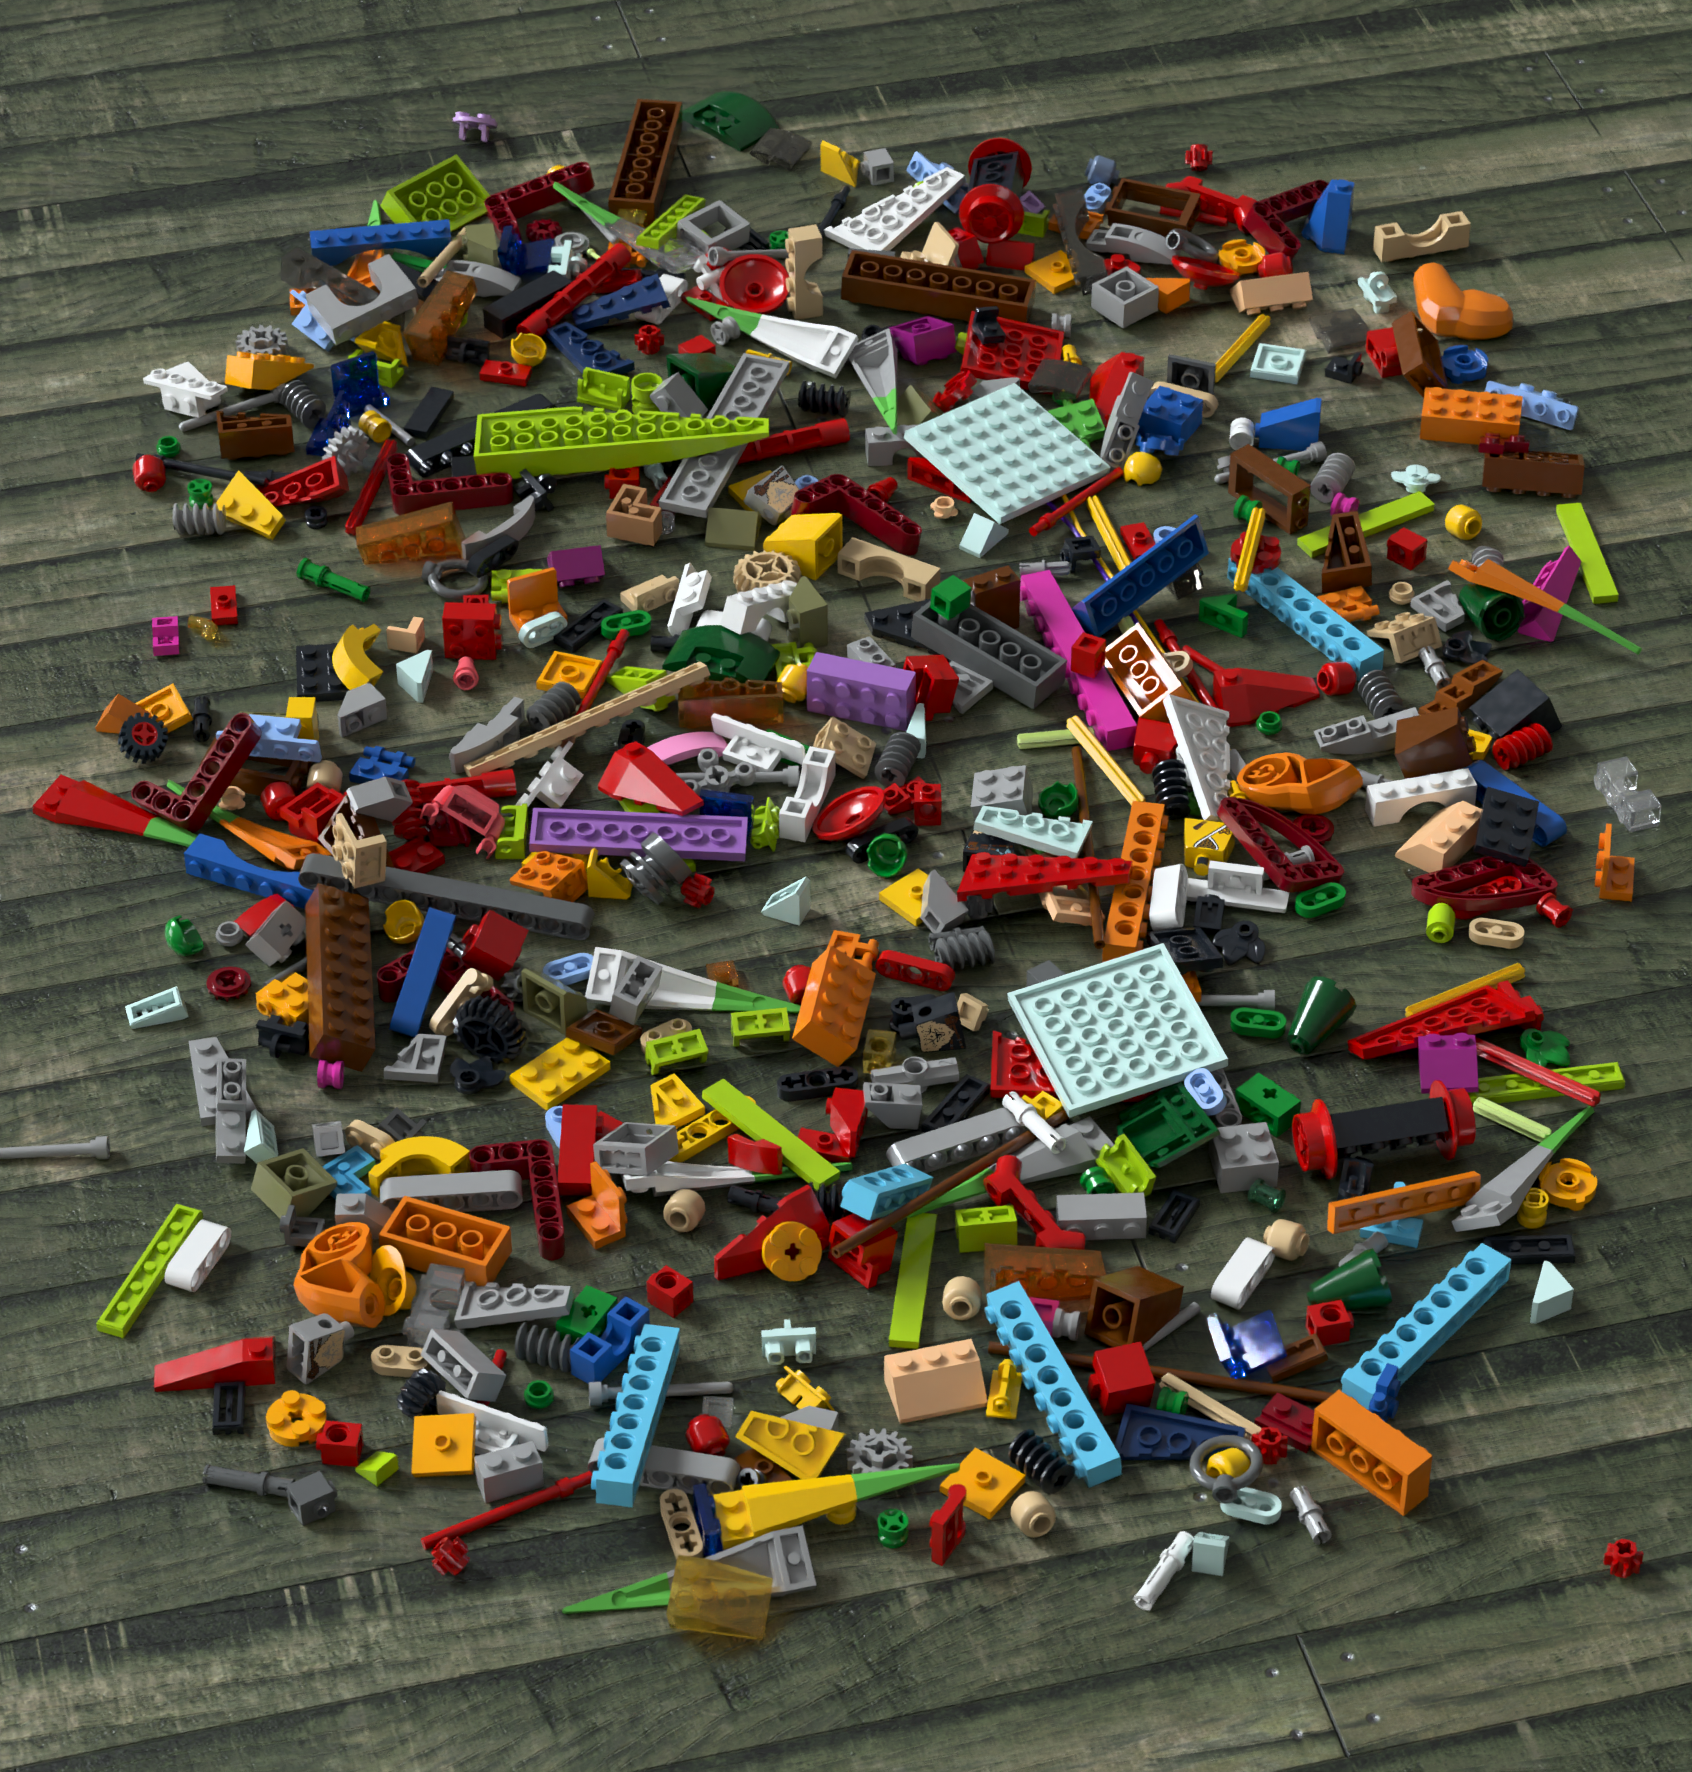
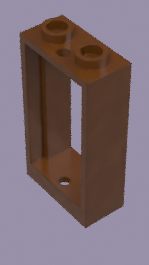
M1122 178L1118 187L1115 186L1113 189L1111 202L1106 204L1105 216L1108 219V226H1112L1113 223L1134 226L1166 238L1173 229L1192 232L1201 212V194ZM1127 199L1183 212L1179 221H1173L1125 211L1122 208Z
M1412 311L1392 322L1402 374L1423 398L1425 387L1449 389L1438 340Z
M1250 444L1230 454L1228 487L1230 495L1236 499L1241 495H1245L1251 501H1261L1263 509L1266 511L1265 518L1289 535L1308 525L1310 484ZM1254 475L1287 496V507L1253 485Z
M216 736L213 742L211 743L209 749L207 750L205 756L203 757L200 765L202 764V762L204 761V759L216 743ZM248 756L247 760L290 768L285 776L241 768L229 786H236L247 794L261 796L262 791L270 783L285 782L296 793V791H300L305 775L309 774L311 762Z

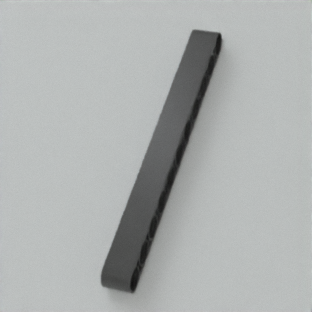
M316 853L308 854L305 857L298 877L299 883L310 890H315L317 884L320 883L349 893L359 894L362 897L369 898V901L391 905L395 901L406 899L414 902L420 911L428 912L429 907L454 914L457 918L481 922L484 915L489 910H492L531 932L573 940H585L588 938L595 917L593 909L585 904L386 867L385 881L354 889L349 878L346 879L344 877L340 861H336L332 856Z

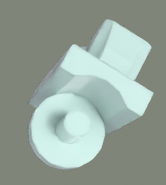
M565 240L564 247H552L551 260L552 262L561 263V265H549L548 273L555 270L571 280L572 274L578 276L580 272L586 271L588 263L582 258V254H575L571 250L572 240Z
M1380 271L1371 273L1369 278H1358V285L1364 292L1363 297L1366 301L1372 302L1375 313L1389 312L1390 304L1397 302V296L1388 285L1387 275Z
M785 1319L784 1328L761 1330L762 1357H767L770 1365H781L784 1362V1356L795 1355L796 1361L799 1363L812 1362L813 1354H816L815 1327L791 1328L790 1319Z

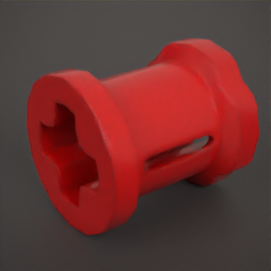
M1550 892L1545 894L1536 906V911L1540 915H1546L1550 918L1552 924L1557 928L1565 925L1572 916L1573 909L1568 905H1562L1557 901L1556 896Z

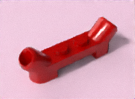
M1192 176L1185 177L1181 182L1167 183L1165 186L1201 194L1202 212L1228 218V221L1237 224L1242 233H1250L1245 228L1243 221L1252 205L1257 202L1255 199L1243 194L1237 199L1203 186V180Z
M1004 1155L998 1158L995 1172L983 1180L985 1190L997 1206H1005L1008 1203L1013 1205L1016 1212L1037 1235L1035 1251L1047 1264L1053 1265L1063 1258L1078 1261L1082 1259L1086 1236L1081 1232L1060 1229L1053 1215L1039 1205L1035 1194L1021 1184V1160L1013 1155Z

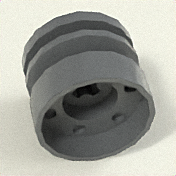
M653 832L641 843L646 856L642 858L632 851L630 857L637 865L633 866L624 859L620 866L625 871L632 885L643 896L659 905L664 899L657 889L662 890L669 896L671 890L666 881L670 879L680 885L692 874V871L682 858L659 835Z

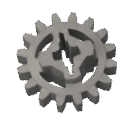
M260 325L257 329L252 326L250 331L243 330V335L237 336L236 351L252 354L265 353L276 356L287 353L288 340L286 333L281 332L280 328L273 330L272 325H269L267 328Z
M349 426L348 429L342 427L341 433L334 432L335 438L328 439L329 447L323 449L327 453L322 457V460L335 456L347 478L350 477L351 471L357 472V466H363V458L368 456L365 450L370 447L366 443L369 438L365 436V433L353 426Z
M884 1428L880 1434H876L874 1429H870L869 1436L859 1433V1441L851 1440L850 1448H847V1469L852 1470V1474L913 1467L912 1446H907L906 1438L898 1440V1432L896 1431L891 1435H887V1431Z

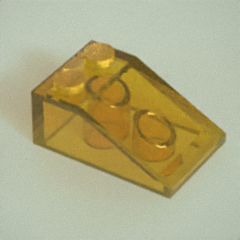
M678 1555L666 1613L670 1628L763 1640L773 1579L710 1559Z

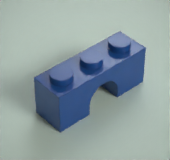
M625 1296L607 1314V1326L600 1338L588 1332L570 1349L571 1375L588 1384L589 1382H601L634 1350L636 1335L641 1336L644 1324H650L649 1309Z

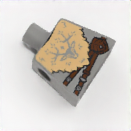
M780 466L748 490L744 503L755 512H759L770 524L777 525L785 518L788 519L791 516L794 494L800 489L786 469Z
M325 1313L290 1325L286 1369L305 1385L341 1362L344 1354V1341L354 1336L352 1325L347 1321L338 1323L329 1314Z

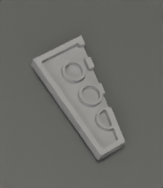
M217 1037L189 1041V1049L201 1126L216 1124L217 1058L228 1057ZM246 1091V1120L250 1119L251 1111L257 1110Z
M466 1281L454 1322L457 1329L518 1321H532L548 1317H561L569 1315L574 1292L571 1286L536 1285L533 1289L525 1288L524 1284L513 1283L511 1288L500 1287L498 1283L487 1282L485 1286H476L475 1282Z

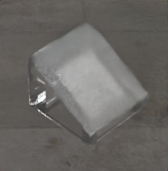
M703 1396L702 1414L718 1417L724 1428L731 1429L735 1405L734 1398Z

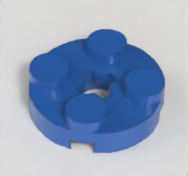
M1456 345L1447 348L1443 356H1441L1445 375L1454 384H1462L1464 381L1484 379L1486 377L1488 357L1478 348L1472 351L1468 350L1466 345Z
M1139 433L1135 437V445L1138 446L1141 452L1154 453L1155 449H1159L1167 455H1179V450L1184 448V439L1178 438V442L1172 440V436L1145 433V437L1141 438Z

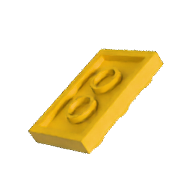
M565 1038L510 1074V1084L548 1111L610 1070V1061L590 1046L570 1038Z

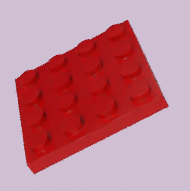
M972 311L960 372L965 371L967 373L970 370L976 378L983 380L1017 377L1020 378L1021 389L1053 395L1057 383L1064 331L998 317L997 321L1006 334L1004 343L982 345L972 329L975 311Z

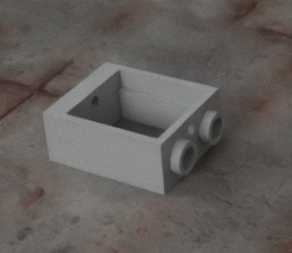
M718 200L679 220L676 239L698 257L707 254L711 247H724L728 250H734L749 242L750 223L722 201ZM717 221L729 229L714 238H710L701 231V229Z
M625 1122L593 1144L595 1161L602 1169H606L609 1173L648 1176L679 1153L677 1129L674 1125Z

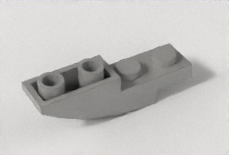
M1113 223L1110 230L1094 229L1086 242L1087 251L1130 254L1131 261L1142 263L1172 264V256H1179L1182 250L1168 249L1166 238L1142 228Z
M450 260L446 268H443L434 278L454 289L464 290L469 288L471 296L481 297L506 296L517 290L521 284V279L510 272L487 264L463 260Z
M1129 372L1122 393L1116 398L1102 444L1100 458L1114 469L1117 467L1124 469L1140 427L1137 424L1154 382L1134 372Z
M514 697L507 705L503 706L500 713L493 720L489 721L487 726L477 723L471 731L465 734L458 745L454 746L450 751L451 773L465 772L464 764L510 745L520 738L519 725L525 720L523 699Z
M1416 707L1369 722H1366L1363 715L1315 730L1314 735L1323 752L1333 754H1365L1395 748L1397 720L1418 716L1419 714Z
M217 1058L216 1163L245 1164L246 1059Z

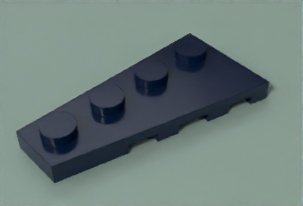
M658 274L645 277L643 280L632 285L625 286L609 295L602 296L591 303L581 305L571 313L577 328L582 331L608 324L609 320L613 318L623 320L629 318L631 313L641 311L642 314L652 312L654 307L662 306L665 309L671 306Z
M568 322L546 329V337L582 374L585 367L618 375L635 370L634 361L629 358L627 360L620 358V353L615 350L609 351L605 349L604 344L598 340L588 339V334Z
M1126 1404L1115 1448L1121 1460H1190L1195 1449L1206 1440L1221 1435H1236L1245 1438L1246 1428ZM1233 1447L1216 1449L1207 1454L1203 1460H1209L1212 1455Z

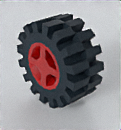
M146 712L143 717H141L140 713H136L134 718L132 715L129 716L127 721H124L118 736V745H121V753L126 751L125 757L127 759L130 756L134 757L132 762L137 763L138 759H141V764H146L148 759L151 763L155 761L156 757L159 758L168 741L167 727L163 728L164 722L162 720L157 722L158 717L153 715L152 719L148 718L149 713Z

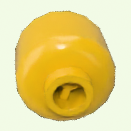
M1456 505L1447 513L1445 527L1451 535L1462 540H1471L1480 532L1482 518L1478 511L1465 505Z
M802 663L785 666L776 682V687L779 690L778 695L790 703L803 701L806 698L808 667Z
M1228 1448L1209 1458L1206 1474L1216 1479L1223 1474L1236 1478L1249 1469L1251 1462L1243 1451L1238 1448Z

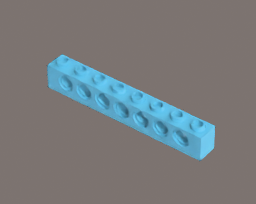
M1229 558L1227 578L1234 583L1237 567L1234 560L1231 561ZM1271 567L1264 569V573H1251L1245 593L1307 640L1313 647L1321 651L1331 661L1349 663L1354 669L1358 681L1370 671L1383 669L1384 649L1281 569L1276 567L1271 570Z
M1483 1243L1474 1251H1469L1463 1262L1457 1268L1453 1267L1440 1284H1435L1424 1300L1417 1301L1412 1311L1405 1318L1401 1317L1397 1321L1393 1330L1388 1334L1382 1335L1377 1345L1371 1351H1366L1353 1368H1348L1341 1379L1343 1384L1342 1392L1354 1398L1360 1405L1369 1410V1403L1375 1393L1376 1383L1387 1363L1398 1366L1397 1379L1401 1381L1402 1385L1509 1280L1511 1259Z
M1018 1281L988 1293V1307L984 1308L990 1324H996L1001 1344L1003 1346L1008 1345L1011 1360L1016 1367L1020 1366L1026 1388L1033 1389L1035 1403L1040 1411L1045 1410L1048 1426L1053 1434L1058 1433L1061 1449L1065 1456H1071L1073 1460L1072 1465L1075 1468V1474L1078 1479L1083 1478L1088 1488L1122 1475L1119 1453L1021 1283Z
M644 1324L641 1336L636 1335L635 1354H630L628 1361L629 1373H624L622 1380L623 1393L618 1392L616 1399L617 1412H612L611 1432L606 1431L604 1437L605 1451L599 1452L597 1463L599 1471H594L592 1475L591 1489L596 1490V1503L633 1508L679 1355L680 1328Z

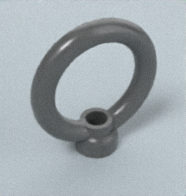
M1173 229L1166 237V246L1170 250H1183L1197 259L1210 263L1216 262L1219 259L1218 251L1210 243L1191 232ZM1188 242H1190V243L1196 245L1197 247L1201 248L1202 250H1200V249H1198V248L1192 246V245L1189 244Z
M449 559L438 564L426 561L422 570V580L428 581L434 592L448 599L463 600V595H480L488 586L487 574L478 578L477 585L466 590L450 589L439 582L444 571L450 569L467 570L469 560Z
M1221 1435L1206 1440L1195 1449L1190 1459V1471L1193 1478L1201 1486L1212 1490L1213 1498L1220 1503L1233 1502L1237 1498V1490L1253 1483L1263 1468V1456L1260 1449L1250 1440L1236 1435ZM1233 1447L1245 1451L1250 1456L1251 1465L1239 1477L1233 1478L1230 1475L1223 1474L1216 1479L1208 1476L1203 1471V1459L1207 1454L1216 1449Z

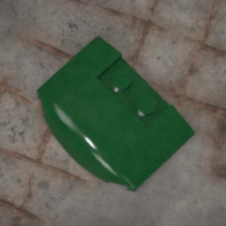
M716 92L682 111L684 121L739 152L779 131V126L776 124L774 117L762 104L738 92Z
M722 625L697 626L682 631L664 661L662 669L677 672L700 661L707 665L710 675L704 679L761 691L780 657V651L763 638L751 632L740 635Z
M1182 1082L1164 1087L1121 1111L1118 1116L1120 1121H1123L1122 1125L1117 1126L1118 1136L1125 1134L1146 1164L1152 1168H1161L1220 1135L1217 1127Z

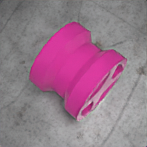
M1337 493L1331 504V516L1333 514L1358 511L1359 499L1355 497L1347 498L1345 494Z
M320 1060L317 1071L318 1088H325L329 1085L335 1089H342L344 1083V1062L336 1061L333 1064L328 1063L327 1060Z

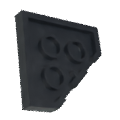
M931 599L864 613V621L872 636L879 638L887 636L895 639V643L910 648L922 647L928 649L930 654L940 655L911 637L913 614Z

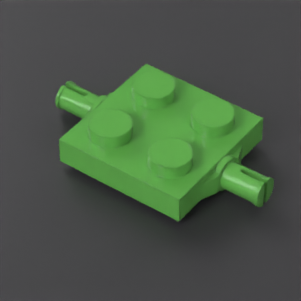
M1066 394V397L1063 395L1061 401L1064 407L1047 412L1092 450L1089 443L1104 438L1106 432L1094 400L1089 399L1073 404L1070 395Z

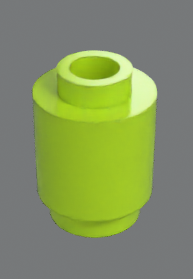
M1438 903L1429 910L1426 935L1433 942L1445 943L1453 937L1455 913L1451 906L1445 903Z

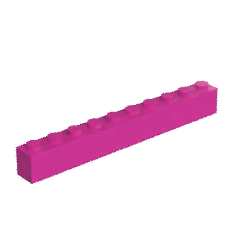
M1050 570L1022 575L1020 601H1024L1028 616H1032L1034 619L1037 632H1041L1045 647H1049L1052 652L1067 660L1065 678L1068 681L1070 692L1077 697L1080 710H1084L1088 725L1093 726L1097 740L1103 744L1107 751L1134 746L1137 724L1104 666L1095 678L1071 671V647L1084 630Z

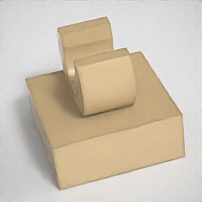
M963 993L960 995L957 1003L961 1024L972 1031H978L982 1021L987 1017L988 1005L968 993Z

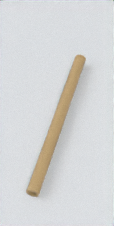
M465 227L418 278L417 283L420 287H427L462 248L461 235H466Z

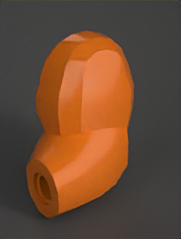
M1437 263L1424 264L1415 272L1413 282L1418 313L1422 323L1435 335L1479 340L1496 338L1507 334L1512 329L1514 321L1513 312L1503 298L1474 289L1462 291L1451 279L1447 270Z
M1288 752L1257 758L1244 766L1237 777L1240 790L1247 795L1249 800L1274 810H1292L1301 814L1312 815L1329 812L1340 807L1356 794L1363 785L1360 772L1347 761L1325 758L1306 759L1298 754Z
M348 1222L333 1226L317 1235L303 1251L300 1258V1269L294 1281V1288L299 1301L312 1314L316 1316L323 1313L329 1314L338 1323L347 1321L352 1326L374 1328L382 1321L385 1311V1299L380 1287L368 1277L372 1270L373 1241L367 1224Z

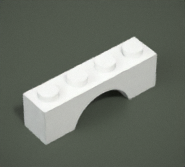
M784 580L782 583L769 584L766 587L754 588L750 591L727 596L720 625L741 635L755 631L765 614L784 623L789 622L786 615L787 610H789V597L797 583Z
M809 747L802 762L797 792L794 798L786 797L779 812L780 838L806 842L813 822L835 777V751Z
M1466 768L1368 785L1365 811L1375 827L1398 823L1410 808L1423 802H1439L1448 807L1465 801L1475 806L1477 784L1469 769Z

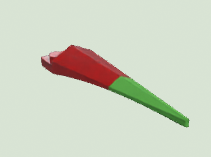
M62 774L33 805V814L55 823L120 831L189 847L198 836L85 780L79 782Z

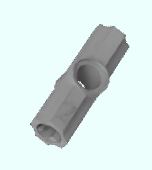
M910 1057L904 1060L902 1066L871 1070L872 1083L920 1085L921 1093H923L929 1085L959 1081V1071L955 1057L928 1062L920 1057Z

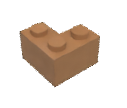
M627 484L622 485L606 512L607 537L641 543L643 545H655L662 533V508L647 505V488Z

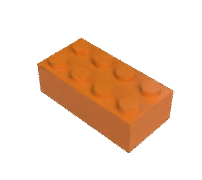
M1425 387L1419 439L1479 445L1480 436H1485L1486 433H1499L1501 438L1519 435L1523 396Z
M1139 623L1106 647L1105 666L1141 718L1165 723L1169 722L1170 720L1163 700L1169 694L1195 702L1155 642Z
M830 945L812 963L792 1039L839 1067L857 1050L876 973Z
M408 1196L402 1198L379 1233L380 1247L391 1245L397 1248L402 1255L405 1267L463 1284L466 1281L475 1282L476 1286H485L487 1282L493 1283L512 1252L510 1226Z
M1340 1390L1315 1408L1311 1444L1313 1452L1403 1516L1428 1497L1433 1455L1424 1447L1418 1446L1401 1431L1391 1427L1377 1414L1370 1412L1354 1398L1349 1397Z

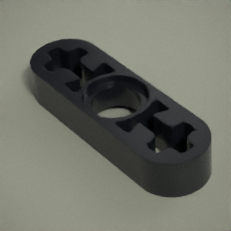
M509 535L502 536L476 552L470 558L466 568L467 572L477 578H481L510 560L518 549L519 541Z
M900 818L853 838L846 846V854L855 863L868 861L867 849L875 837L884 833L894 834L901 838L906 845L917 837L919 829L910 818Z
M849 1066L782 1075L777 1080V1095L781 1100L787 1102L833 1096L835 1088L854 1090L858 1088V1072ZM814 1081H821L825 1083L823 1086L815 1087L811 1085V1083Z

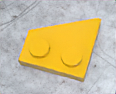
M675 1073L650 1085L655 1124L674 1125L677 1129L705 1115V1106Z

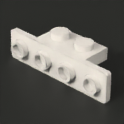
M155 369L150 375L143 378L144 384L160 387L165 410L197 418L206 414L203 398L214 400L228 391L227 386L217 384L215 381L209 382L198 377H188L181 373L168 372L164 369Z
M691 563L685 565L668 622V630L672 636L681 634L683 630L689 629L693 613L704 607L712 579L707 570L697 573Z
M714 713L711 717L714 733L732 739L722 753L724 760L737 765L741 762H749L754 766L756 772L773 771L781 758L802 765L806 753L804 746L798 741L785 739L773 732L757 729L751 724L735 721L728 716Z
M568 741L563 748L559 745L550 756L553 762L547 761L538 773L542 776L541 779L536 777L527 788L531 793L529 795L524 793L516 805L522 806V804H527L529 806L534 798L537 797L550 808L560 809L583 776L580 771L563 759L573 745L572 742Z
M1210 861L1208 881L1188 878L1186 900L1197 902L1198 896L1212 894L1219 896L1220 899H1225L1226 906L1285 913L1289 892L1263 888V867Z
M439 1391L436 1395L439 1415L475 1414L476 1454L483 1455L515 1446L518 1443L523 1444L530 1441L534 1442L538 1450L546 1451L548 1448L547 1428L536 1422H530L515 1417L510 1413L492 1409L484 1404L461 1398L456 1394Z

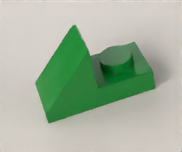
M1237 594L1203 597L1200 599V621L1240 638L1247 634L1248 613L1237 609Z

